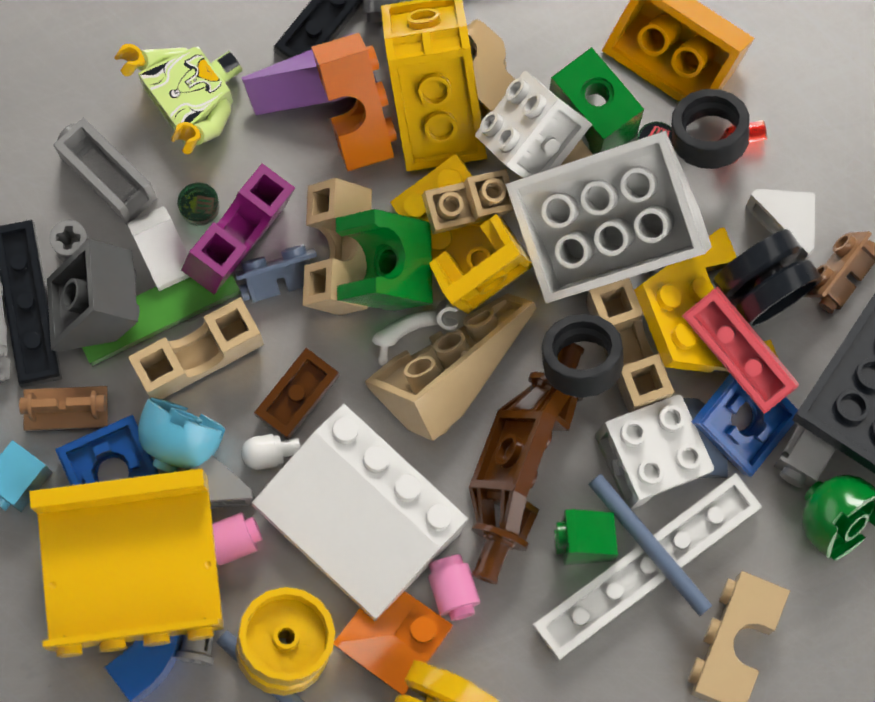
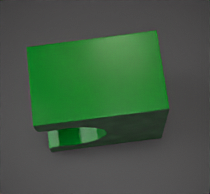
M592 47L551 77L549 90L592 123V126L585 133V137L589 144V150L593 155L627 144L637 137L644 108ZM593 94L600 95L606 100V104L602 106L591 105L586 100V97Z
M377 209L336 218V233L340 236H349L355 239L361 245L367 263L366 275L363 280L337 286V301L390 311L433 304L432 269L429 265L432 261L431 227L428 221Z

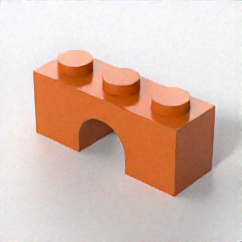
M360 33L312 46L320 82L328 101L345 96L357 99L355 106L349 112L330 118L339 153L347 172L394 158L391 142L397 140V135L391 117L384 118L382 107L389 104L382 81L375 82L373 71L380 68L373 45L366 47Z

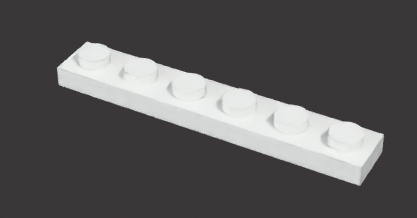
M735 473L656 532L654 537L676 563L683 568L759 511L762 505L737 473ZM639 545L533 624V628L559 661L666 581L667 577Z

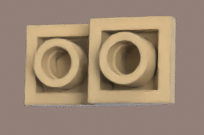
M507 169L467 177L463 183L424 191L422 198L432 234L489 220L495 214L501 216L513 212L514 208L505 185L510 183Z

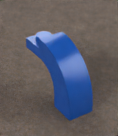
M184 635L170 636L169 644L159 646H144L143 640L134 641L126 651L105 666L107 672L130 702L142 701L166 679L177 660L175 658L176 652L181 650Z

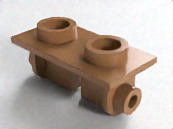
M870 231L849 232L841 236L833 246L832 250L834 253L826 264L817 268L823 279L804 298H821L819 306L828 313L832 314L835 309L840 310L857 288L847 278V275L850 273L857 281H862L875 263V243L868 240L872 233Z
M108 386L24 389V398L19 399V411L21 415L24 414L23 430L87 429L108 426Z

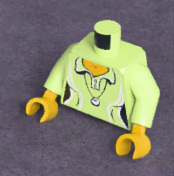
M133 44L122 45L114 57L115 60L124 59L128 61L121 68V73L124 76H130L136 69L142 70L138 73L142 87L173 128L174 133L171 141L175 142L179 139L183 142L182 152L184 154H191L195 145L202 144L221 135L231 113V104L233 103L231 91L226 82L243 71L239 62L230 51L210 63L199 47L191 49L182 47L140 50Z

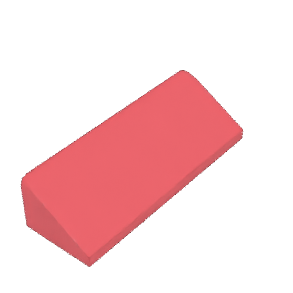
M718 287L714 288L682 315L764 414L799 386L797 380Z

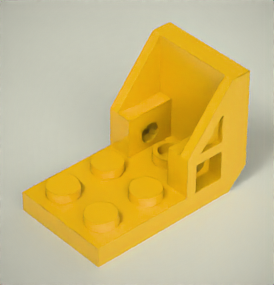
M413 0L382 5L381 13L385 48L406 171L438 167L454 154H457L463 163L487 159L485 145L475 136L482 121L463 1Z
M454 154L390 201L398 215L429 222L422 198L424 191L463 183L472 174L460 157ZM497 214L489 220L434 235L431 231L432 261L429 265L442 292L451 305L467 314L533 267L528 253L504 219Z

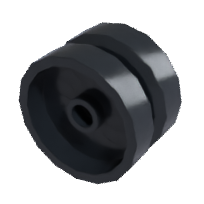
M785 229L763 239L740 254L714 277L713 283L728 299H736L743 296L738 301L736 309L750 326L754 328L795 304L821 282L823 277L810 260H800L792 263L797 258L801 246L791 231Z

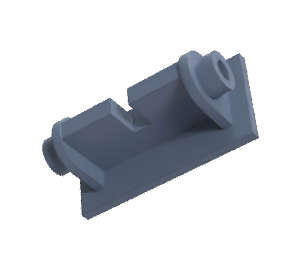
M298 245L281 251L282 258L266 262L263 256L241 263L242 270L235 271L237 280L245 278L247 284L239 286L243 301L252 299V302L255 303L280 295L276 280L283 277L288 292L303 288L304 265L310 264L309 259L317 257L314 248L306 250L305 245Z

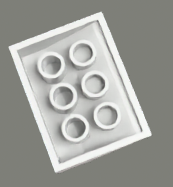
M666 131L505 184L545 303L703 255L712 247L699 206Z
M345 404L338 408L314 431L251 503L266 520L374 621L461 534L469 519Z

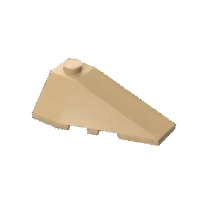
M507 293L466 316L463 320V327L444 335L439 331L430 336L431 345L415 354L410 355L408 350L398 354L369 377L365 383L368 389L407 430L434 441L437 437L445 434L450 426L465 414L537 308L534 302Z

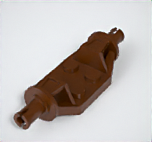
M572 343L558 353V361L568 368L577 369L585 349L576 343ZM531 372L528 381L532 385L498 409L469 484L477 521L473 523L471 530L485 540L471 575L490 584L497 585L498 577L509 550L527 551L529 543L526 541V538L539 512L536 506L526 500L529 490L537 480V469L544 450L552 440V431H569L577 402L583 400L580 397L565 395L553 388L543 372ZM494 504L500 506L499 528L496 527Z

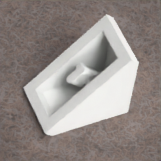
M756 189L749 197L746 204L747 209L772 235L785 229L790 230L801 246L796 260H808L814 250L816 192Z
M164 206L127 222L158 291L189 278L187 274L181 271L188 254Z

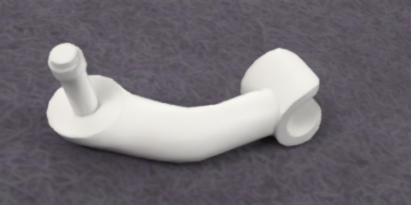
M446 299L441 301L434 310L406 315L377 332L372 342L380 346L379 365L384 366L388 362V346L396 345L400 338L414 330L437 324L445 330L455 329L458 326V321L453 318H444L442 315L446 311L457 312L459 309L451 305L449 300Z

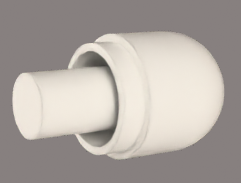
M273 434L252 437L242 447V459L249 468L254 470L278 467L279 464H284L283 457L293 456L299 450V438L280 441L279 435L273 436Z

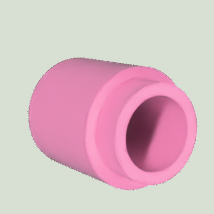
M239 512L213 523L216 559L219 566L258 551L256 542L263 540L254 516L246 518L243 512Z
M460 554L444 557L430 563L429 569L431 574L428 576L440 616L449 615L451 621H458L474 615V607L479 605L481 601L469 564L463 563Z

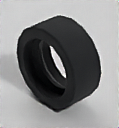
M703 89L690 93L678 102L672 112V144L677 155L686 163L703 169H717L731 165L743 156L749 145L750 114L744 102L732 93L720 89ZM713 116L728 120L735 126V131L725 139L701 141L686 132V127L696 119Z
M577 314L567 316L555 322L545 333L541 346L545 377L553 388L565 395L584 398L597 396L609 390L620 378L624 365L623 344L620 333L612 323L599 316ZM582 341L596 343L605 348L608 353L607 359L602 364L585 370L568 368L561 364L557 357L564 347Z

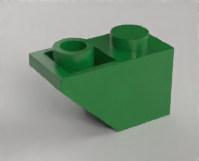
M579 509L565 510L561 522H556V529H554L556 555L563 554L564 565L612 562L616 560L618 548L614 513Z

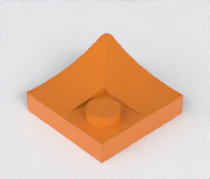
M404 591L376 621L359 608L334 641V646L400 695H406L409 688L405 678L414 660L428 664L453 628V624Z

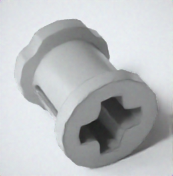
M64 220L57 223L51 230L49 237L52 248L63 263L89 239L84 227L73 220ZM71 238H77L78 242H74L71 249L65 248L64 245L71 243Z
M185 634L182 648L176 652L175 658L189 663L213 665L214 658L211 656L214 637L189 641L187 640V634Z

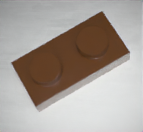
M305 348L255 410V416L286 440L290 439L339 378V372L308 348Z

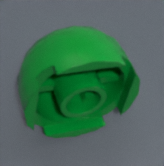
M839 475L826 480L824 483L817 481L805 494L804 500L806 504L803 509L802 527L806 537L828 559L830 557L833 560H839L848 555L866 538L863 534L859 533L868 521L875 526V487L861 477Z

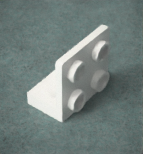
M524 71L519 78L515 79L508 86L506 95L495 109L483 118L475 136L503 164L522 178L560 166L592 126V123L559 99L533 75Z
M679 394L606 421L595 434L622 499L631 509L643 506L656 494L710 474L714 470L698 430L691 422L693 419L685 401Z

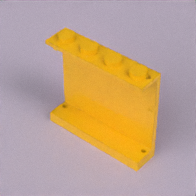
M203 468L29 491L30 506L38 514L48 629V640L42 641L43 648L50 652H56V657L68 658L83 655L82 648L100 646V652H114L125 650L126 642L143 640L144 646H159L169 644L170 636L187 634V640L189 641L204 640L214 637L213 631L224 629L208 476Z

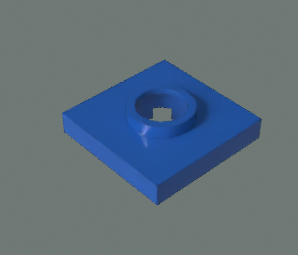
M729 374L691 422L743 475L752 477L795 422L792 419L798 409L785 397L764 414L735 378ZM747 402L752 409V419L745 429L739 431L737 426L732 425L731 417L732 414L737 415L739 408Z
M133 414L55 449L71 486L100 482L98 477L99 467L107 459L112 458L120 459L126 463L129 471L128 478L160 474L158 469L153 466L154 460L152 456L144 451L139 442L138 424Z

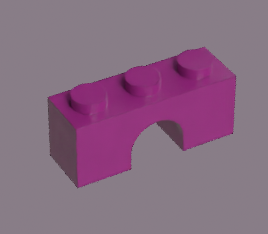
M262 163L239 190L223 217L217 224L213 222L189 251L181 271L215 295L286 207L295 187Z

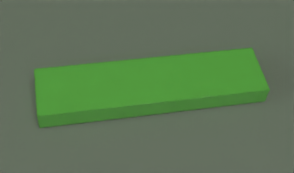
M232 274L215 295L191 277L161 291H158L156 286L136 296L140 309L138 322L115 342L82 347L90 365L95 366L241 294V291Z

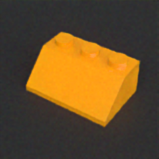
M630 0L601 51L679 102L690 93L703 89L722 90L755 38L697 0Z

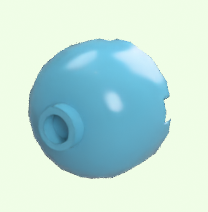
M150 398V400L147 399L141 413L138 436L144 451L155 458L153 466L172 473L177 472L178 468L190 469L200 466L211 455L214 456L226 430L225 427L203 414H200V417L187 412L188 408L158 398Z

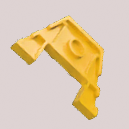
M725 227L719 228L709 235L712 247L705 254L668 265L634 289L664 367L711 373L714 370L729 372L682 316L714 289L707 272L722 269L737 257ZM764 341L778 358L772 341Z

